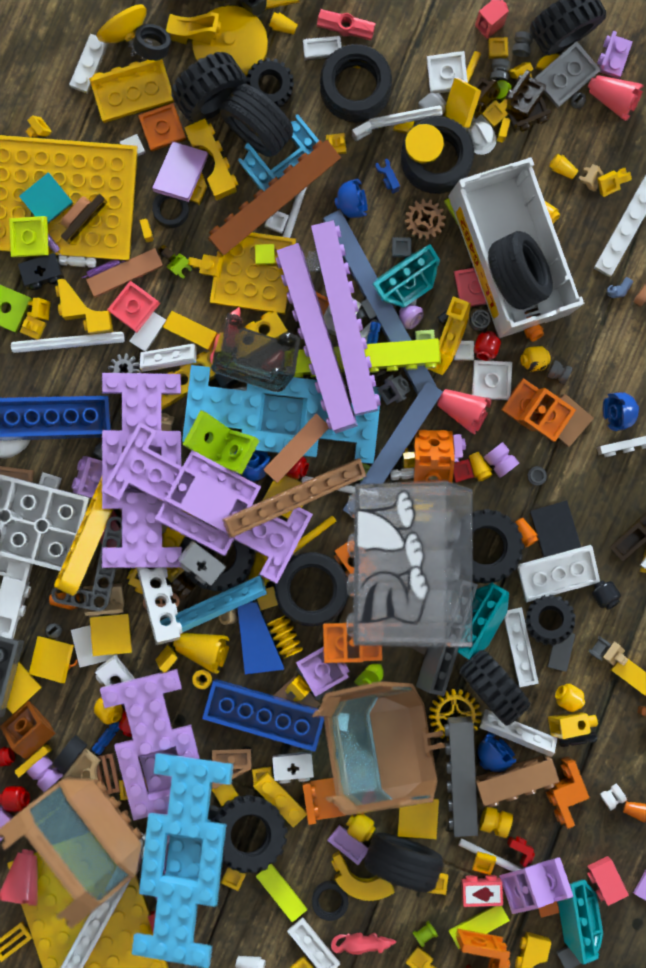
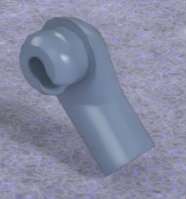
M625 277L620 286L610 285L607 288L608 296L611 298L624 297L633 284V280Z

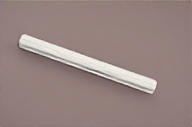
M123 332L18 341L11 343V350L14 353L122 343L125 341V336Z

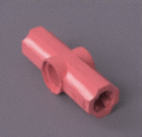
M323 9L320 10L317 27L339 32L342 36L351 35L367 40H372L376 24L354 18L349 13L339 14ZM348 22L351 26L343 27L341 24Z

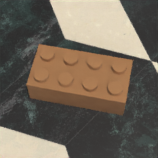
M547 755L514 764L503 772H489L475 777L479 799L484 806L487 805L488 807L497 806L499 801L505 799L506 801L515 800L518 798L517 795L524 793L525 795L534 794L537 792L536 789L542 787L544 789L553 788L555 783L559 782L553 760Z

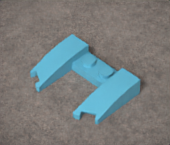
M296 115L297 121L291 122L293 126V136L291 139L298 147V150L272 170L268 168L249 143L246 144L245 149L248 150L244 161L240 158L238 161L259 190L263 189L265 191L269 188L268 183L276 176L280 179L284 175L283 171L289 165L294 167L298 164L299 161L297 159L305 152L310 154L313 151L312 147L319 141L299 115Z

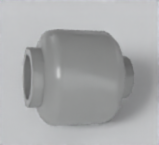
M429 93L418 103L419 109L440 105L443 113L446 111L445 106L447 104L439 93Z

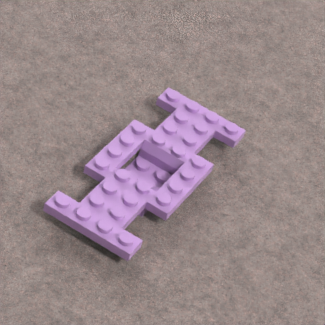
M102 373V394H122V431L102 430V489L139 422L157 431L148 449L181 466V431H161V394L180 395L181 374ZM128 484L120 501L102 492V509H122V548H102V568H181V562L178 558L182 554V547H162V523L154 520L163 504L162 501Z
M139 422L104 485L102 492L120 501L128 484L163 502L154 520L222 556L226 555L232 541L236 540L268 557L259 575L277 584L313 514L298 507L292 510L287 522L276 517L235 537L229 538L222 519L252 506L261 486L191 450L183 467L148 449L157 431Z
M177 669L100 688L104 708L124 703L133 739L116 743L114 746L133 820L146 818L149 813L168 815L172 776L153 774L157 753L200 759L192 726L187 725L175 729L171 727L163 693L182 689ZM167 836L163 872L166 871L170 836Z

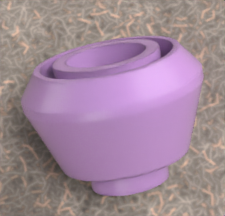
M409 304L405 308L400 309L399 318L405 329H413L420 323L423 318V309L421 307Z

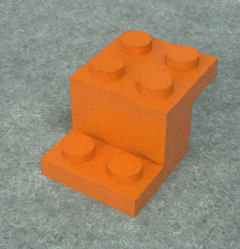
M522 378L501 411L531 432L538 431L552 442H555L576 409L546 388L538 389Z
M381 622L323 624L324 663L382 661Z
M567 756L561 759L563 764L560 765L564 776H567V778L555 783V787L548 789L549 791L546 794L550 803L556 808L553 812L557 821L569 829L574 827L575 824L568 807L589 799V795L575 761Z

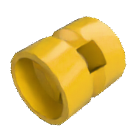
M486 805L481 816L479 830L487 833L494 831L496 836L507 838L511 829L513 814L503 810L499 813L496 808Z

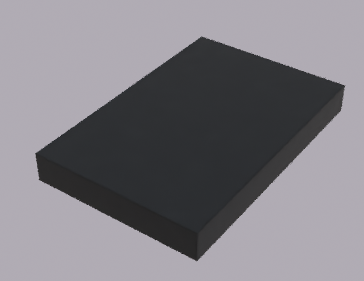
M567 500L529 511L535 531L538 534L537 538L543 558L581 548Z

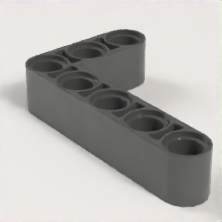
M115 516L107 521L93 590L79 588L74 596L66 593V598L60 599L57 596L58 589L54 588L52 599L55 602L95 611H102L109 605L117 568H102V548H108L107 542L109 539H114L117 542L116 548H121V517ZM113 520H119L121 523V528L118 531L113 530L111 527ZM102 577L109 580V585L106 588L101 587L99 584V580ZM77 593L85 595L86 600L84 603L76 600ZM98 596L103 597L105 600V605L102 607L97 606L95 603V599Z

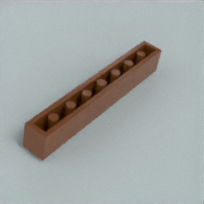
M321 140L312 147L313 151L310 154L305 152L297 159L299 161L298 164L294 167L289 165L283 171L284 175L280 179L276 176L268 183L269 188L265 191L263 189L259 190L253 195L255 199L251 203L246 201L239 207V213L235 216L233 213L224 219L225 224L222 227L217 225L209 232L211 235L208 238L222 256L226 255L341 159V156L328 140H325L323 143Z

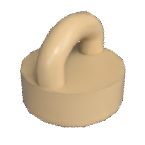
M235 608L218 617L223 625H230L237 622L238 613Z

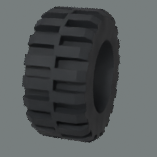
M558 0L532 21L530 32L543 54L553 55L572 46L576 41H580L583 37L590 34L591 31L595 30L605 20L606 10L600 0Z
M215 52L213 55L209 54L205 58L197 60L195 64L190 65L186 71H183L172 86L171 96L188 121L208 120L220 113L221 105L237 86L246 84V76L230 54Z
M477 510L465 515L453 527L448 539V554L451 557L452 564L465 578L478 583H493L507 578L517 569L518 563L523 557L521 555L524 549L521 539L523 536L521 532L519 533L517 524L513 523L509 516L503 515L496 510ZM482 528L496 531L503 541L501 557L489 565L477 563L468 552L470 536Z
M188 537L183 538L182 553L192 539ZM233 540L232 543L236 550L235 561L229 569L221 572L212 585L207 582L205 584L199 582L195 578L197 574L193 571L188 573L184 570V572L194 584L203 589L211 591L231 589L243 582L251 572L254 564L255 550ZM198 561V562H197L198 567H199V566L203 567V564Z
M479 651L460 668L459 672L505 726L511 725L530 708L531 702L487 651Z
M252 795L237 796L233 800L225 802V805L217 810L218 814L212 819V822L226 824L222 862L230 869L244 874L246 872L254 874L259 870L264 871L268 869L270 864L274 865L277 862L276 858L278 855L281 856L284 852L282 848L287 842L285 838L287 827L284 825V817L279 813L277 807L261 797ZM246 815L260 818L266 827V836L263 844L257 850L250 853L237 850L232 844L230 837L234 823Z

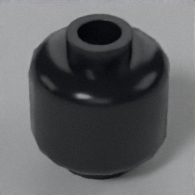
M602 580L594 585L595 590L592 592V596L600 608L609 610L620 603L621 594L613 582L605 583Z

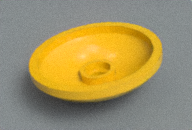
M140 4L118 13L100 28L96 35L97 39L103 43H119L124 40L127 42L135 37L137 28L145 20L147 9L144 5Z

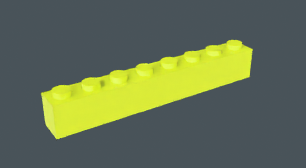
M438 338L367 344L368 349H364L365 356L370 357L372 368H368L369 373H377L379 369L398 371L400 367H406V370H415L417 366L436 368L438 364H441L440 341ZM333 347L340 370L345 372L339 347ZM304 349L285 351L287 375L296 378H303V375L316 377V375L311 373L309 364L312 362L310 357L306 356Z

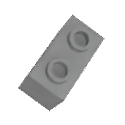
M193 540L178 558L181 562L180 567L188 573L193 571L197 574L195 578L202 584L207 582L212 585L226 567ZM197 562H203L204 566L198 567Z

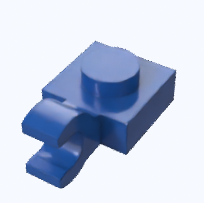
M385 159V168H381L378 163H376L375 167L377 172L385 175L383 182L386 189H390L392 194L399 191L400 185L393 169L390 167L389 160Z

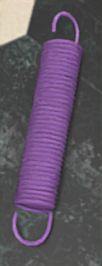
M116 259L88 270V275L82 278L87 276L91 278L121 264V262Z

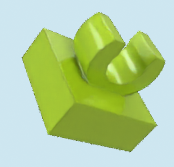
M178 254L166 266L173 274L181 278H185L182 274L183 268L189 271L192 270L187 265L190 261L181 254Z

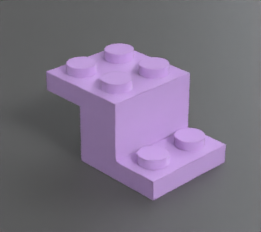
M560 857L500 875L512 914L537 909L550 903L573 897Z

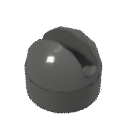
M581 92L573 94L570 99V104L575 109L582 108L586 103V97ZM580 96L581 99L576 103L575 100Z
M52 623L46 627L45 632L49 638L55 639L61 635L62 628L59 624ZM56 627L57 630L50 635L49 632Z

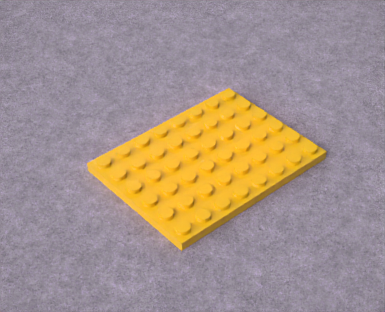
M0 135V251L11 252L9 218L35 217L19 196L49 172L73 202L69 208L47 224L48 234L60 248V251L55 254L58 256L60 254L85 258L130 260L138 146ZM99 194L107 200V204L71 243H67L61 237L66 231V228L61 224L63 217L81 197L85 196L92 202ZM48 246L49 254L54 253L52 249Z
M90 832L54 845V849L83 887L94 897L98 893L101 894L116 863L93 833ZM35 852L34 855H37L38 903L37 906L28 905L27 903L21 904L42 967L61 968L88 916L72 929L66 925V919L62 918L59 920L55 917L71 904L74 899L40 854ZM14 860L7 863V864H8V867H9V870H10V868H11V866H12ZM137 874L130 880L83 968H169L167 961L132 955L135 933L153 935L147 917L149 909L145 897L139 894L140 883Z

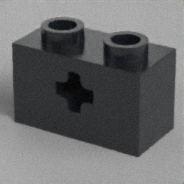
M55 253L18 264L24 286L27 289L38 290L44 284L49 283V285L58 283V279H64L61 265L58 262V256ZM40 270H44V271H45V272H43V276H40V275H39V274H41V271H40Z

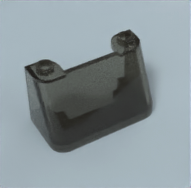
M227 313L212 359V371L273 392L283 391L295 375L300 336L286 332L276 339L243 328V319L236 314Z

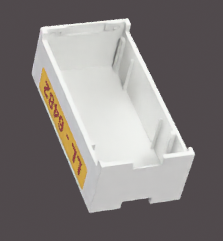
M532 157L461 179L448 196L499 338L544 322L547 323L568 316L584 304L582 297L578 296L533 171L534 163ZM516 231L526 232L536 241L546 258L553 281V290L548 299L522 310L512 307L502 296L493 279L488 261V251L492 243ZM538 307L537 311L525 314V311ZM540 313V316H537V317L533 316V317H530V318H526V317H529V316H532V315H535V314Z

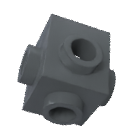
M401 374L395 378L391 375L383 380L385 384L377 389L387 405L393 401L399 403L407 398L405 394L411 391L408 382Z

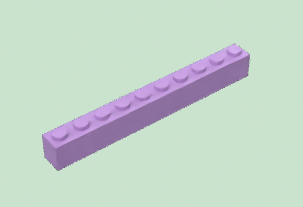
M334 220L312 225L311 228L355 416L378 411L377 406L381 404L379 395H374L373 387H376L374 375L370 376L368 369L372 368L370 357H366L364 349H368L365 337L361 338L360 331L363 330L361 319L356 318L355 312L359 310L357 301L352 300L351 293H354L352 281L348 282L347 275L350 274L348 263L343 262L342 258L346 254L344 245H339L338 238L341 237L340 228L335 226Z
M299 243L277 250L278 257H276V262L279 269H283L284 274L281 275L284 286L288 285L289 292L287 297L290 304L293 303L295 308L292 313L295 321H299L300 324L298 332L300 338L304 339L306 346H303L306 356L310 357L312 362L309 364L312 375H316L317 382H315L317 392L321 393L323 400H320L323 411H327L329 418H326L327 425L335 433L357 427L358 424L303 250Z

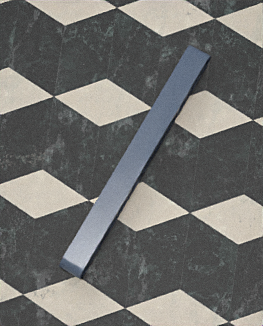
M337 210L322 218L324 223L334 220L335 226H339L341 237L338 238L339 245H344L346 254L342 258L345 263H348L349 271L365 300L368 299L377 315L376 320L381 323V329L388 342L412 341L393 305L382 301L373 287L372 283L377 279V276L342 212ZM417 366L415 370H406V367H402L417 395L427 381L437 387L425 366Z

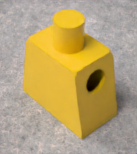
M581 712L548 717L551 736L561 739L590 734V727L598 725L596 715L588 716L586 713Z

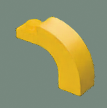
M338 851L333 854L334 860L331 861L336 872L340 871V873L335 875V880L350 896L360 900L375 901L395 893L390 882L377 876L367 879L355 876L349 870L341 852Z

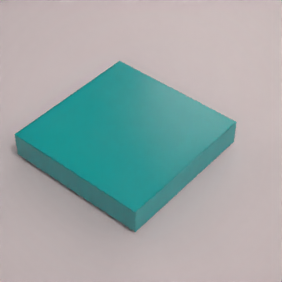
M49 172L19 196L35 217L46 216L47 224L73 204L72 200Z

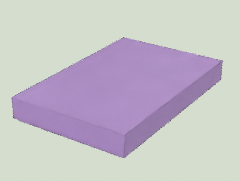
M172 142L153 185V192L189 202L209 156L208 152Z

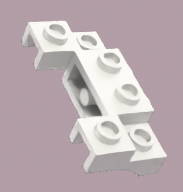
M0 555V575L3 576L0 588V636L13 639L18 620L21 616H24L26 611L24 603L31 592L30 582L28 581L33 564Z

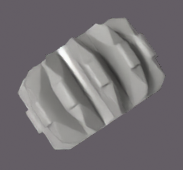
M120 354L117 355L119 361L116 362L112 359L111 362L114 366H108V369L113 371L111 373H122L121 368L123 366L125 368L128 366V373H141L140 370L136 369L140 367V363H134L136 358L133 356L129 359L128 354L124 355V359H122Z

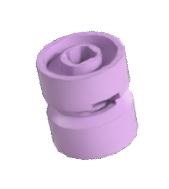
M503 442L483 457L489 465L495 466L494 472L499 478L519 464L513 455H508L509 449Z
M47 755L26 771L33 780H38L37 785L43 792L64 776L59 769L52 767L53 762Z

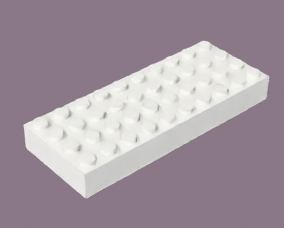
M0 474V555L60 571L92 498Z

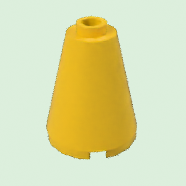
M182 633L179 640L174 641L173 646L178 653L210 672L217 674L220 672L217 670L218 667H223L227 658L229 646H226V641H229V637L224 635Z

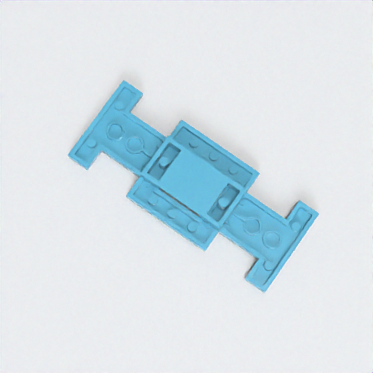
M191 365L182 442L187 437L200 410L207 412L228 428L240 429L242 433L259 439L260 441L255 451L279 453L315 414L319 415L325 422L329 416L327 411H323L320 400H323L321 393L317 392L315 386L317 380L249 372L247 390L243 391L208 386L210 367ZM373 387L374 395L378 394L381 400V395L377 390L379 387ZM377 406L378 411L355 416L358 424L357 427L335 433L333 429H328L319 439L356 443L354 460L360 458L362 463L373 464L380 406ZM318 440L303 456L317 457Z
M161 753L156 754L153 774L172 776L168 815L148 814L139 894L158 898L153 935L135 933L132 955L203 968L210 967L212 946L193 943L198 904L215 907L218 901L226 824L210 822L208 820L212 782L230 785L233 764ZM167 836H170L166 873L163 875Z

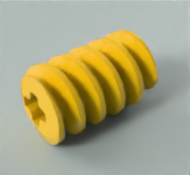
M285 616L268 622L266 625L267 627H274L269 632L270 634L276 633L273 641H279L276 648H282L278 654L285 655L284 658L302 651L303 648L296 647L300 641L293 640L297 634L290 633L294 626H287V624L291 620L284 619Z

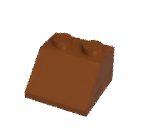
M29 700L0 726L11 749L26 760L56 734L49 721Z

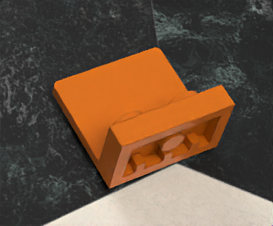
M333 778L303 782L308 825L316 824V820L346 816L334 803H330L325 799L326 797L336 796Z

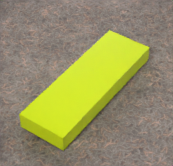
M270 864L268 869L261 870L256 874L257 879L291 922L307 911V907L273 864Z
M491 906L453 927L449 932L458 949H460L456 938L457 928L487 934L510 920L502 906Z

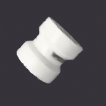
M617 784L611 786L609 791L600 793L601 798L610 811L616 808L618 803L627 801L626 796Z

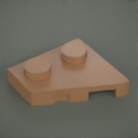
M251 749L212 750V761L233 764V780L252 769ZM212 782L213 789H216L223 785L220 783Z

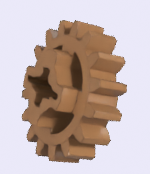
M422 199L421 204L415 201V207L409 206L408 210L411 213L406 212L405 217L409 219H406L404 224L409 225L406 229L407 232L412 230L411 237L418 235L419 241L422 237H425V240L428 241L429 236L435 239V233L439 235L442 233L440 228H444L445 223L441 221H444L446 216H441L444 210L437 209L438 203L432 205L431 199L428 203H425V200ZM416 212L418 218L413 222L412 218ZM422 217H424V219H429L428 223H426L425 221L422 222ZM437 219L438 223L437 226L434 228L432 222Z

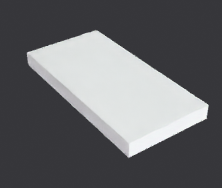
M591 545L518 564L517 567L526 602L534 601L537 598L540 599L544 595H556L600 582Z

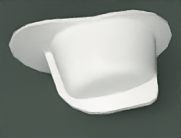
M482 115L477 119L472 118L470 127L464 128L471 136L472 143L474 144V153L480 155L487 154L496 145L495 132Z

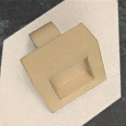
M592 164L591 168L584 167L583 170L587 175L586 177L580 176L579 179L587 185L589 190L596 192L599 186L597 178L604 174L599 166Z
M616 642L612 644L603 656L613 666L616 662L624 666L628 661L626 656L623 655L625 650Z

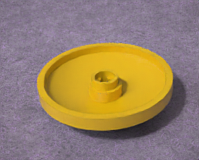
M222 6L213 9L210 12L219 14L218 21H221L220 30L217 33L216 39H212L211 44L196 40L192 41L196 61L205 58L209 54L213 55L215 52H226L234 58L247 78L254 63L257 64L261 59L264 61L266 58L268 41L265 28L257 16L242 7Z

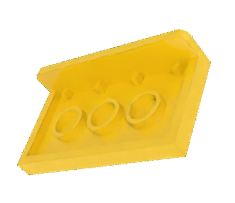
M147 59V61L132 62L127 67H115L110 72L96 73L93 77L89 78L103 123L174 102L171 96L172 89L162 59L158 61Z

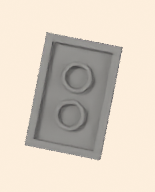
M576 41L534 79L546 85L544 93L559 108L597 75L601 69Z

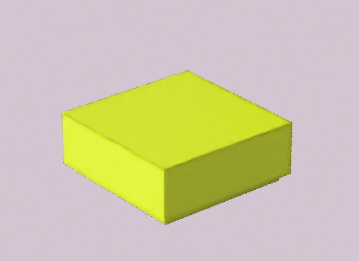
M274 244L255 245L256 265L275 264Z

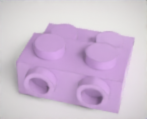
M324 646L296 662L315 697L349 677L347 673L350 671L345 663H324Z

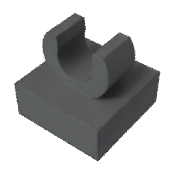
M368 299L362 301V309L357 312L356 318L362 320L367 317L368 321L371 322L373 319H376L377 315Z

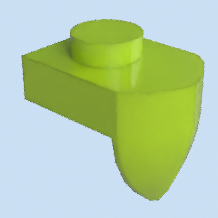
M370 664L354 682L358 686L381 682L384 676L382 664Z

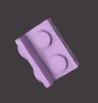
M613 31L611 36H607L603 47H606L604 54H600L597 64L600 65V73L619 79L632 41L616 36L617 32Z
M83 456L78 462L77 470L79 471L77 478L75 477L72 483L73 493L92 498L102 476V461Z

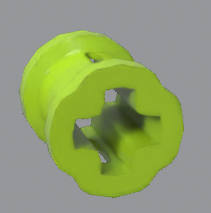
M429 921L420 930L413 931L415 938L422 947L433 937H438L436 930Z

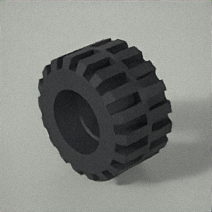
M266 58L265 61L261 59L257 64L254 63L251 70L247 74L246 85L259 90L281 108L291 96L294 78L290 74L291 70L289 67H285V63H279L278 59L275 58L274 61ZM265 75L276 77L280 82V90L275 94L264 93L259 88V79Z
M550 594L549 596H541L540 599L537 598L529 606L526 615V628L530 632L529 635L534 637L536 642H541L546 646L547 644L554 646L558 643H563L564 640L569 638L575 627L576 617L573 613V607H570L569 602L562 600L560 596L554 597V595ZM545 610H554L559 613L562 618L560 628L555 631H548L542 628L539 623L540 614Z

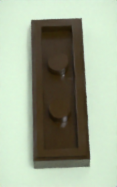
M99 194L66 229L61 237L67 243H71L107 204V200Z

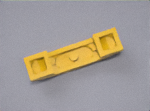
M454 296L452 297L446 313L449 317L439 340L441 364H438L436 368H427L428 370L443 375L449 367L463 338L471 303Z

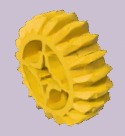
M451 689V695H449L446 690V697L443 698L441 695H437L440 699L439 703L436 700L432 701L436 708H429L430 711L435 712V714L429 715V719H435V721L431 722L430 725H438L434 731L442 730L443 736L441 738L445 737V731L440 719L448 720L447 718H450V714L454 713V707L457 710L456 712L461 714L457 717L471 716L473 724L474 722L481 723L480 719L475 718V716L481 715L480 711H475L480 706L479 704L472 705L476 700L474 697L468 700L470 693L467 692L462 696L463 690L459 689L458 695H456L455 689ZM451 700L450 709L440 713L442 706ZM457 700L464 701L470 711L459 710ZM473 725V729H474V730H477L478 727H476L475 725Z

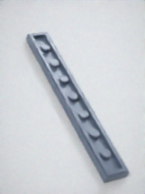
M428 381L426 382L358 487L374 491L380 489L443 391ZM353 494L343 510L358 520V509H367L373 498Z

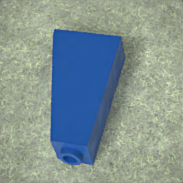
M251 601L237 607L245 674L284 670V664L278 654L279 652L266 625L258 602Z

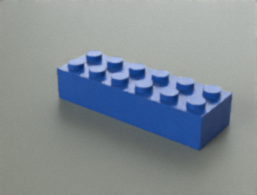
M108 396L0 398V441L102 438V430L111 431Z
M215 679L212 683L202 718L314 752L316 751L324 723V717H312L315 711L319 710L318 708Z

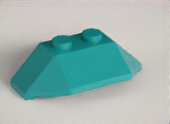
M431 244L378 277L372 285L382 301L405 308L433 288L440 259Z
M494 583L476 589L458 653L470 660L479 651L489 646L507 614L508 591Z
M579 880L569 884L573 897L558 901L564 942L581 964H587L597 960L599 957L598 951L602 942L603 928L597 894L585 880Z

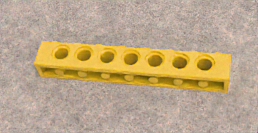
M276 311L265 313L261 316L262 320L257 323L253 321L247 324L244 331L235 335L234 347L237 348V352L234 355L228 354L224 356V366L240 357L247 359L288 334ZM261 327H268L270 329L267 335L260 334L259 330ZM247 336L254 339L250 345L243 343V339ZM214 349L207 353L204 351L198 354L196 363L181 365L180 370L175 373L173 371L167 373L187 376L188 382L185 385H181L180 395L161 394V411L188 395L191 365L210 367L209 382L215 379L214 375L221 368H216L211 364L210 355Z

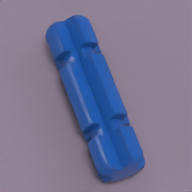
M371 322L369 329L371 331H369L366 344L377 343L381 323Z
M118 721L110 724V727L99 738L98 743H95L92 747L96 754L100 755L105 749L104 747L116 735L115 732L119 731Z

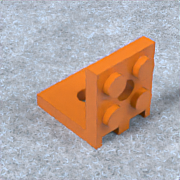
M418 430L414 435L415 465L413 494L451 495L455 462L453 432L446 430ZM435 476L437 479L430 480L429 477Z
M457 928L456 938L462 952L490 957L488 968H510V952L506 951V943H502L503 937Z

